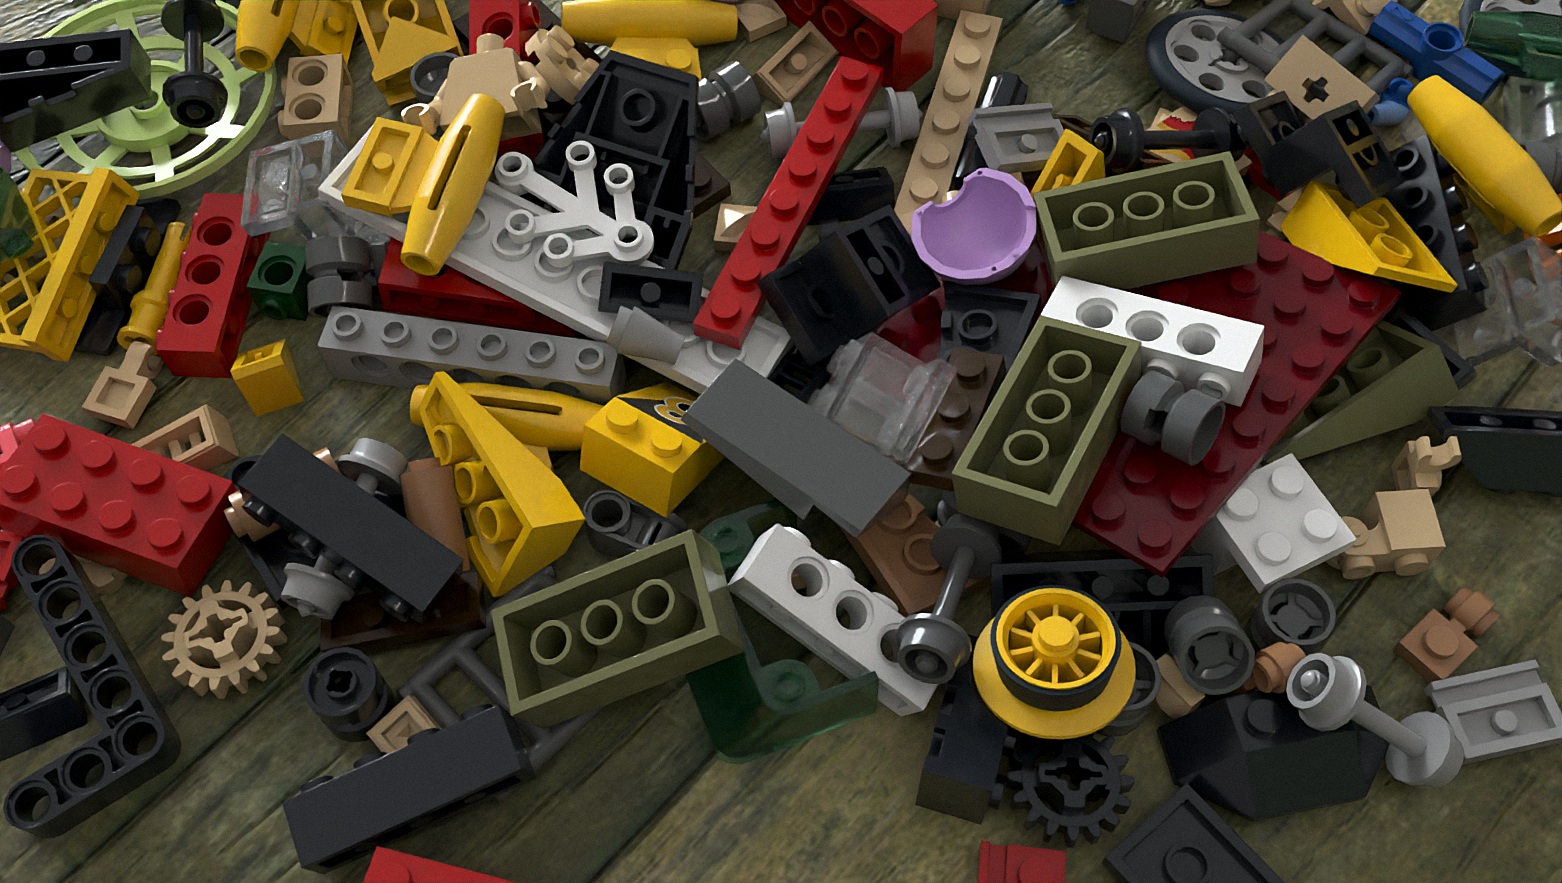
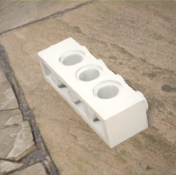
M1066 276L1061 277L1041 313L1042 316L1142 341V376L1149 371L1155 370L1182 382L1184 392L1198 389L1225 403L1241 407L1262 361L1265 328L1263 325Z
M778 523L761 534L728 583L729 591L900 717L924 711L939 684L924 683L916 680L905 673L899 665L897 656L900 647L897 643L896 634L901 621L905 617L898 613L897 605L888 597L877 592H870L854 580V573L844 564L835 560H827L812 549L809 539L798 530L791 527H783ZM792 572L799 574L804 579L807 585L806 596H802L794 590L791 583ZM837 605L842 606L850 616L849 629L844 628L838 622L836 617ZM882 637L893 648L892 662L887 660L882 654L880 647Z

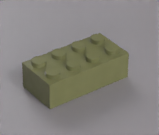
M1230 151L1033 193V201L1036 205V236L1053 291L1062 276L1118 290H1125L1257 262L1260 218Z
M1040 315L951 473L958 513L1060 546L1121 425L1120 421L1127 399L1134 386L1142 377V341Z
M693 529L491 610L511 716L543 729L745 652L719 551Z

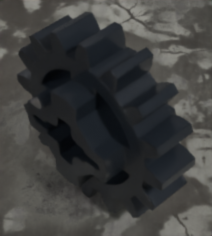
M1095 732L1071 739H1038L1028 734L1023 736L1020 745L1024 752L1013 750L1009 764L1018 771L1008 773L1005 786L1019 790L1012 797L1010 807L1012 810L1027 809L1029 813L1023 824L1027 830L1038 823L1045 827L1043 841L1047 843L1053 839L1056 832L1064 834L1067 848L1074 847L1081 833H1083L1091 845L1097 843L1101 837L1100 826L1110 833L1115 831L1120 823L1115 813L1126 814L1132 801L1122 794L1130 792L1134 785V778L1120 775L1129 759L1127 755L1112 756L1109 751L1115 739L1111 735L1100 742L1093 738ZM1056 750V756L1050 763L1040 762L1038 767H1033L1042 755ZM1061 775H1070L1071 783L1078 786L1077 790H1069L1067 781L1060 779ZM1100 797L1105 798L1104 804L1098 810L1083 816V810L1088 801L1098 802ZM1040 799H1043L1056 812L1045 806Z

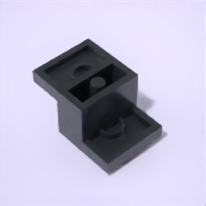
M1285 91L1248 103L1232 114L1238 123L1237 132L1240 139L1247 147L1254 150L1262 163L1261 171L1264 179L1272 188L1278 190L1281 197L1309 184L1311 180L1315 181L1334 170L1337 175L1335 182L1339 192L1346 200L1352 201L1355 207L1359 209L1406 182L1357 100L1325 112L1306 125Z
M890 204L833 231L798 259L768 273L756 282L809 367L865 336L903 309L941 287L933 271L920 259L909 233Z

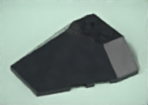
M610 50L574 99L577 100V103L560 125L557 122L547 133L550 137L533 161L531 160L536 173L577 197L574 172L568 166L566 149L571 143L576 141L589 142L594 148L597 159L593 172L599 211L615 221L614 196L610 195L606 189L604 173L613 164L621 163L629 166L635 181V188L631 192L635 218L645 222L651 228L654 236V248L646 260L670 270H678L693 229L699 78L687 72ZM578 155L574 160L583 161L588 158V155ZM618 177L615 178L612 181V183L621 184L624 183L627 180V178ZM529 192L520 196L552 213L560 212ZM636 237L625 238L622 242L631 243Z

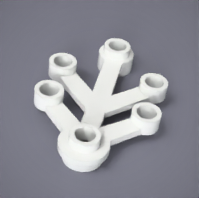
M576 141L571 143L566 149L568 166L574 172L577 197L536 173L531 160L527 156L518 152H508L500 157L495 166V175L500 187L518 196L529 192L560 211L559 213L535 217L527 210L518 209L512 211L505 219V227L513 242L524 244L533 240L534 237L551 235L545 240L543 249L549 264L557 268L566 267L573 261L608 255L618 263L640 265L651 254L654 248V236L651 228L645 222L635 218L631 193L635 188V181L629 166L621 163L613 164L604 173L606 189L610 195L614 196L615 221L599 211L593 172L597 159L594 148L589 142ZM578 155H588V158L583 161L574 160ZM520 168L515 172H508L511 169ZM618 177L627 178V180H626L624 183H621V184H614V183H612V181H613L615 178H618ZM519 223L529 224L524 230H514V227ZM590 229L600 236L573 242L568 235L563 233ZM636 237L631 243L622 242L625 238ZM560 246L568 248L560 255L552 253L555 248Z

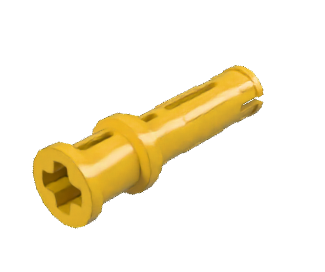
M171 222L168 224L166 235L144 290L139 291L132 297L130 308L133 312L127 326L122 327L117 335L118 343L126 350H128L132 342L139 341L152 345L154 350L151 355H158L155 347L156 334L160 328H163L168 312V295L170 290L175 288L180 273V256L182 251L187 249L192 234V227L190 226L185 237L180 238L185 223Z

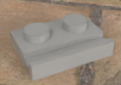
M1051 102L975 108L967 121L969 126L974 125L977 130L975 139L988 168L1008 174L1044 169L1064 132L1060 120L1053 119L1050 113L1053 109Z
M1536 659L1433 681L1424 689L1426 697H1431L1436 708L1434 713L1443 717L1451 725L1454 735L1462 743L1464 750L1462 765L1562 743V713L1548 684L1542 683L1536 669L1539 668Z

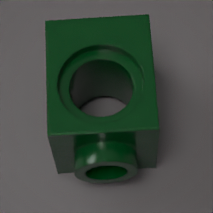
M266 241L246 285L261 314L276 320L290 318L306 321L309 314L307 285L310 281L314 280V277L306 272L305 246Z

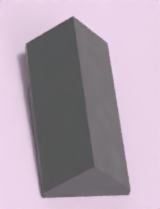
M736 358L686 410L681 419L682 422L800 518L805 520L820 509L856 539L900 506L908 495L911 479L909 471Z

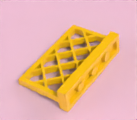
M95 167L92 174L32 168L0 238V347L39 352L52 360L69 361L97 296V293L88 281L126 205L135 206L140 195L136 189L111 169ZM45 184L54 185L56 193L38 204V199ZM83 193L79 205L75 209L72 199ZM63 206L66 215L48 227L44 218ZM35 225L38 234L20 245L19 242L23 233ZM65 234L60 248L57 250L54 240ZM44 248L47 258L29 269L26 259ZM16 267L19 276L1 287L5 273ZM47 275L41 291L38 292L35 283ZM25 290L28 300L10 311L7 301ZM28 318L20 336L16 326Z

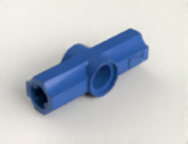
M1393 0L1382 8L1378 16L1372 21L1368 31L1408 58L1409 64L1414 67L1412 75L1415 78L1423 81L1431 76L1438 75L1479 105H1482L1489 99L1506 75L1503 71L1464 47V36L1457 27L1444 22L1429 24Z

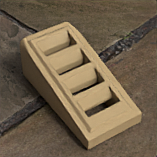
M207 404L131 444L166 457L165 450L170 449L172 460L203 471L222 465L239 456L228 420ZM190 441L192 448L187 450L185 443Z

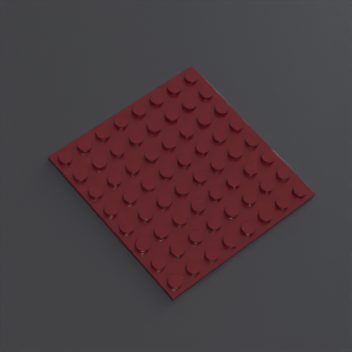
M1105 169V178L1121 175L1111 169ZM1041 172L1031 182H1029L1026 185L1029 193L1033 189ZM1259 231L1257 262L1122 290L1265 326L1262 361L1241 407L1225 403V417L1219 434L1209 452L1196 465L1190 466L1165 454L1161 449V442L1155 446H1148L1123 434L1120 425L1071 525L1163 578L1399 300L1401 291L1348 268L1331 264L1320 256ZM1036 236L1028 255L1017 270L1002 280L981 286L1041 295L1042 313L1054 291ZM937 274L935 276L940 282L941 287L888 319L838 368L830 383L917 435L933 399L934 388L937 383V355L941 345V318L945 307V281Z

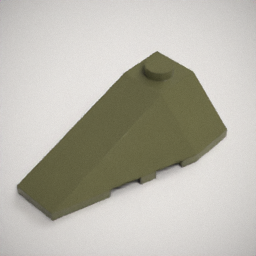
M1381 320L1261 463L1267 465L1290 453L1297 460H1301L1419 422L1427 417L1429 406L1442 407V405L1460 394L1440 346Z

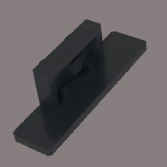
M152 197L137 200L135 206L126 205L88 281L97 293V296L73 351L103 356L112 354L118 342V332L126 325L132 312L130 308L132 297L143 290L166 235L167 226L171 222H175L180 213L181 206L176 199Z

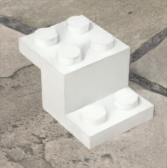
M1290 453L1263 467L1259 463L1192 542L1191 546L1196 553L1213 555L1214 575L1239 564L1260 594L1268 590L1271 585L1283 579H1290L1349 550L1357 538L1294 455Z

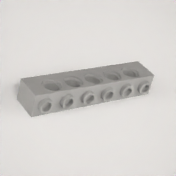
M333 305L317 345L333 378L414 389L417 385L430 384L435 372L444 371L456 383L482 382L555 391L605 406L615 396L622 395L627 377L623 355L616 353L618 348L608 345L606 342Z

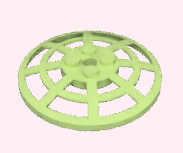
M108 0L69 17L42 37L92 33L117 23L118 29L130 28L145 52L160 50L184 52V41L176 39L171 35L141 38L134 19L135 17L161 14L162 8L168 0ZM215 0L224 15V25L236 31L238 9L221 0ZM210 41L203 42L204 59L216 66L224 77L219 80L224 83L228 93L227 107L219 123L216 122L204 128L186 127L173 119L170 108L164 102L162 90L168 77L185 71L183 53L177 63L151 60L150 99L46 140H58L59 145L67 156L83 168L77 173L92 174L94 168L98 167L111 169L122 179L155 176V182L132 186L140 193L138 200L169 194L195 184L218 171L239 155L257 135L269 115L275 98L277 83L275 61L267 71L256 72L245 67L236 71L233 64L222 52L209 45ZM264 73L265 86L254 113L245 126L232 125L241 104V86ZM149 102H157L153 107L142 110L143 105ZM102 133L103 137L111 145L96 159H93L79 149L73 138ZM190 133L207 137L192 150L172 159L170 146L181 141ZM220 140L230 141L210 158L175 175L174 170L200 158ZM29 146L14 152L28 172H31L32 168L44 169L31 153ZM128 151L139 153L151 152L154 164L147 167L133 168L114 166ZM47 185V186H49V187L55 189L54 185ZM81 193L77 197L82 198L83 193Z

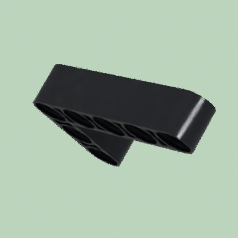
M34 535L22 541L13 552L11 561L13 571L102 729V732L19 781L9 790L5 797L3 811L6 820L12 826L41 838H55L171 767L180 754L181 741L176 729L80 562L56 539L47 535ZM56 558L53 567L48 572L39 575L42 565L48 560ZM81 600L78 610L72 616L62 619L66 607L72 602ZM106 643L102 656L94 662L87 663V657L91 649L96 645ZM131 687V696L123 706L112 709V700L115 694L123 688ZM157 731V742L154 748L146 754L138 755L137 747L141 738L150 732ZM104 763V775L96 785L86 788L85 780L89 770L95 765ZM49 795L51 800L49 810L41 819L34 821L32 817L33 808L40 799Z

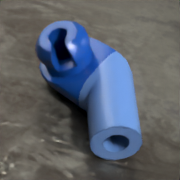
M1403 78L1391 80L1389 87L1381 93L1379 103L1375 104L1366 114L1373 127L1397 125L1407 117L1410 109L1407 98L1414 89L1411 82Z

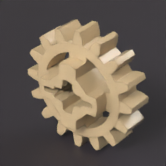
M225 580L221 587V592L214 593L208 585L202 586V599L196 602L186 596L182 601L188 610L183 615H169L168 620L176 627V630L161 636V640L170 649L162 656L163 661L174 670L172 675L183 686L188 685L199 696H203L210 688L219 699H225L229 686L232 685L244 694L248 692L247 679L254 676L264 682L268 678L266 672L262 669L266 662L272 664L280 663L282 658L273 647L287 643V636L279 628L286 622L285 618L277 607L274 608L276 604L266 592L259 594L249 582H246L238 591L231 580ZM213 666L221 667L217 669H210Z

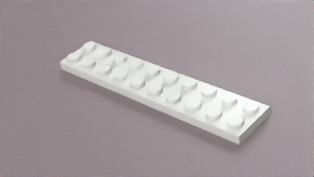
M370 128L318 188L320 201L404 242L410 212L397 213L389 217L345 206L341 196L371 131ZM488 181L469 228L445 264L595 341L607 342L617 314L598 312L604 261L618 262L608 255L573 261L566 267L557 268L549 264L543 249L545 240L551 235L534 237L533 240L524 244L513 242L505 227V219L509 213L518 209L529 211L533 217L553 213ZM519 223L514 227V230H524L529 224ZM586 229L563 233L568 235L573 242L598 237V235ZM560 246L555 248L552 253L560 255L568 248ZM646 260V261H644L642 264L638 265V266L662 268V267H660V266H658V265H656V264H654V263H652V262H650V261H648V260ZM703 287L701 293L700 309L710 293L709 290ZM758 315L741 349L738 350L695 336L693 323L656 319L675 333L686 337L675 365L665 361L630 355L625 356L702 394L735 358L768 379L790 347L792 338L785 328Z

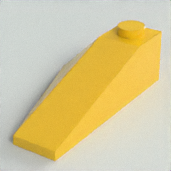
M435 372L418 409L435 457H440L441 466L447 465L453 468L460 511L463 510L472 535L465 539L469 557L492 596H503L565 554L586 518L560 478L446 372Z

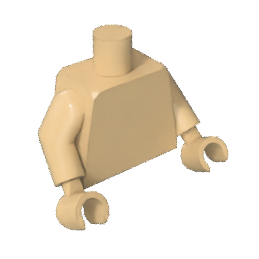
M483 34L477 38L476 54L455 58L450 63L448 77L443 82L433 101L429 104L419 103L410 105L401 112L404 123L423 127L424 131L429 135L435 134L438 126L445 132L471 95L485 94L499 101L505 109V118L500 141L542 133L538 107L541 110L548 107L545 100L549 96L551 88L546 79L531 62L522 61L514 49L504 48V40L501 36Z

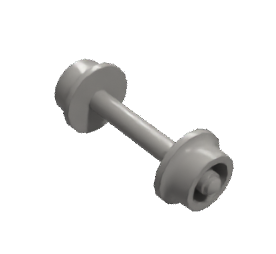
M886 87L883 92V110L866 112L856 132L886 128L890 146L892 149L898 148L902 141L919 137V120L923 112L918 109L916 98L912 91L895 92L892 87ZM784 102L781 109L764 113L765 130H763L759 138L764 143H767L771 159H784L805 123V121L795 123L790 102Z
M360 438L350 454L341 455L337 466L346 476L356 481V485L372 496L375 490L397 495L402 493L399 475L404 473L408 461L402 453L387 443ZM320 555L314 568L298 563H287L283 571L287 576V581L280 598L290 606L298 609L301 617L313 615L323 619H333L343 601H350L355 592L346 583L334 577L335 573L333 570L336 565Z
M1314 653L1301 659L1292 669L1287 681V697L1291 704L1298 709L1299 716L1309 727L1322 732L1336 730L1348 723L1350 719L1389 743L1384 757L1388 771L1398 781L1411 786L1441 787L1449 783L1459 773L1463 764L1464 750L1462 743L1454 735L1451 725L1440 715L1428 711L1414 713L1398 722L1366 702L1364 697L1367 682L1364 670L1354 660L1343 656L1331 657L1323 653Z

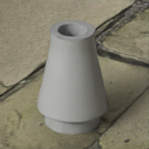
M620 306L606 344L618 348L616 351L618 354L665 361L675 365L686 337L675 333L636 306H634L633 310Z

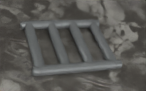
M1273 0L1233 30L1225 27L1217 35L1218 42L1269 74L1302 35L1313 42L1325 33L1345 45L1332 56L1344 68L1360 55L1382 68L1365 83L1378 95L1389 87L1391 80L1396 78L1407 79L1414 72V67L1402 58L1307 0ZM1287 11L1308 23L1271 52L1249 40ZM1314 83L1308 90L1313 95L1312 100L1317 98L1322 102L1325 101L1329 94L1325 91L1324 86L1319 87Z
M550 564L504 594L485 611L486 628L460 633L396 690L397 696L401 700L408 695L415 696L442 729L460 722V715L432 688L442 677L458 665L496 705H500L510 713L505 681L474 649L495 631L491 610L557 584L558 582L554 579L557 574ZM607 705L545 729L515 718L517 726L534 742L526 750L534 773ZM522 785L494 798L499 802H503Z

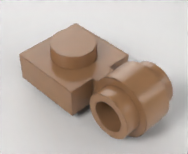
M1464 586L1442 608L1450 615L1448 620L1433 608L1394 647L1393 651L1429 682L1446 679L1478 647L1466 634L1470 632L1478 639L1501 615L1493 609L1496 603L1479 589L1473 592L1467 586Z
M1277 642L1255 654V665L1250 677L1239 688L1226 694H1219V696L1223 699L1256 691H1263L1265 693L1273 691L1274 693L1281 694L1286 691L1287 681L1292 669L1306 655L1294 643L1285 644Z

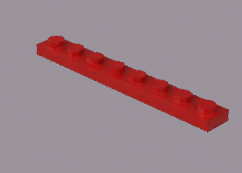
M841 56L693 321L695 336L738 350L741 349L767 300L756 282L768 273L784 266L789 259L883 82L884 67Z

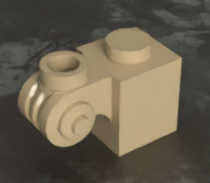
M1429 489L1375 492L1360 514V520L1348 516L1341 518L1357 538L1353 546L1325 562L1341 570L1343 577L1346 579H1360L1370 576L1375 572L1396 571L1397 575L1411 576L1426 571L1446 547Z

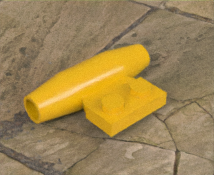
M241 0L237 14L236 60L249 70L256 72L267 71L272 67L287 37H289L300 49V54L305 57L343 54L347 65L358 24L351 0Z
M573 0L561 3V28L574 41L610 47V50L696 75L699 80H702L698 48L694 47L735 41L737 36V9L735 5L710 0Z
M1438 75L1423 80L1411 91L1407 98V103L1435 149L1457 171L1452 174L1454 183L1459 185L1468 199L1502 236L1519 227L1529 236L1536 239L1546 235L1562 222V202L1536 161L1484 107Z
M485 94L471 95L439 142L425 132L423 127L381 117L376 118L341 196L345 206L389 217L397 213L410 212L400 255L402 263L409 269L428 276L438 274L469 228L496 163L505 118L503 105L493 97Z
M482 382L457 383L553 473L554 470L548 452L581 450L584 424L604 407L597 403L555 391ZM429 384L417 385L413 390L410 401V420L412 424L424 427L418 408Z

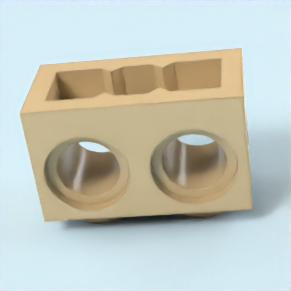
M343 54L289 58L287 77H282L281 80L285 106L284 110L278 112V125L282 137H288L296 155L349 151L354 84Z

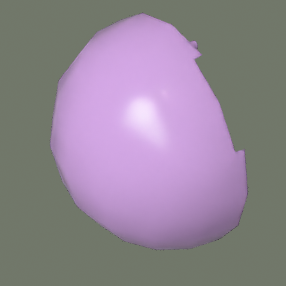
M979 168L965 177L962 188L949 201L942 204H933L932 201H929L919 209H916L912 215L911 240L920 259L944 281H952L962 285L981 286L1009 276L1023 263L1036 239V205L1027 187L1010 174L990 168Z

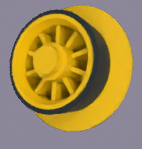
M1037 586L1024 590L1010 598L983 629L973 654L974 681L986 706L995 716L1010 727L1039 738L1071 739L1091 734L1105 727L1125 708L1135 683L1136 667L1133 651L1125 635L1119 629L1112 613L1092 595L1068 586Z

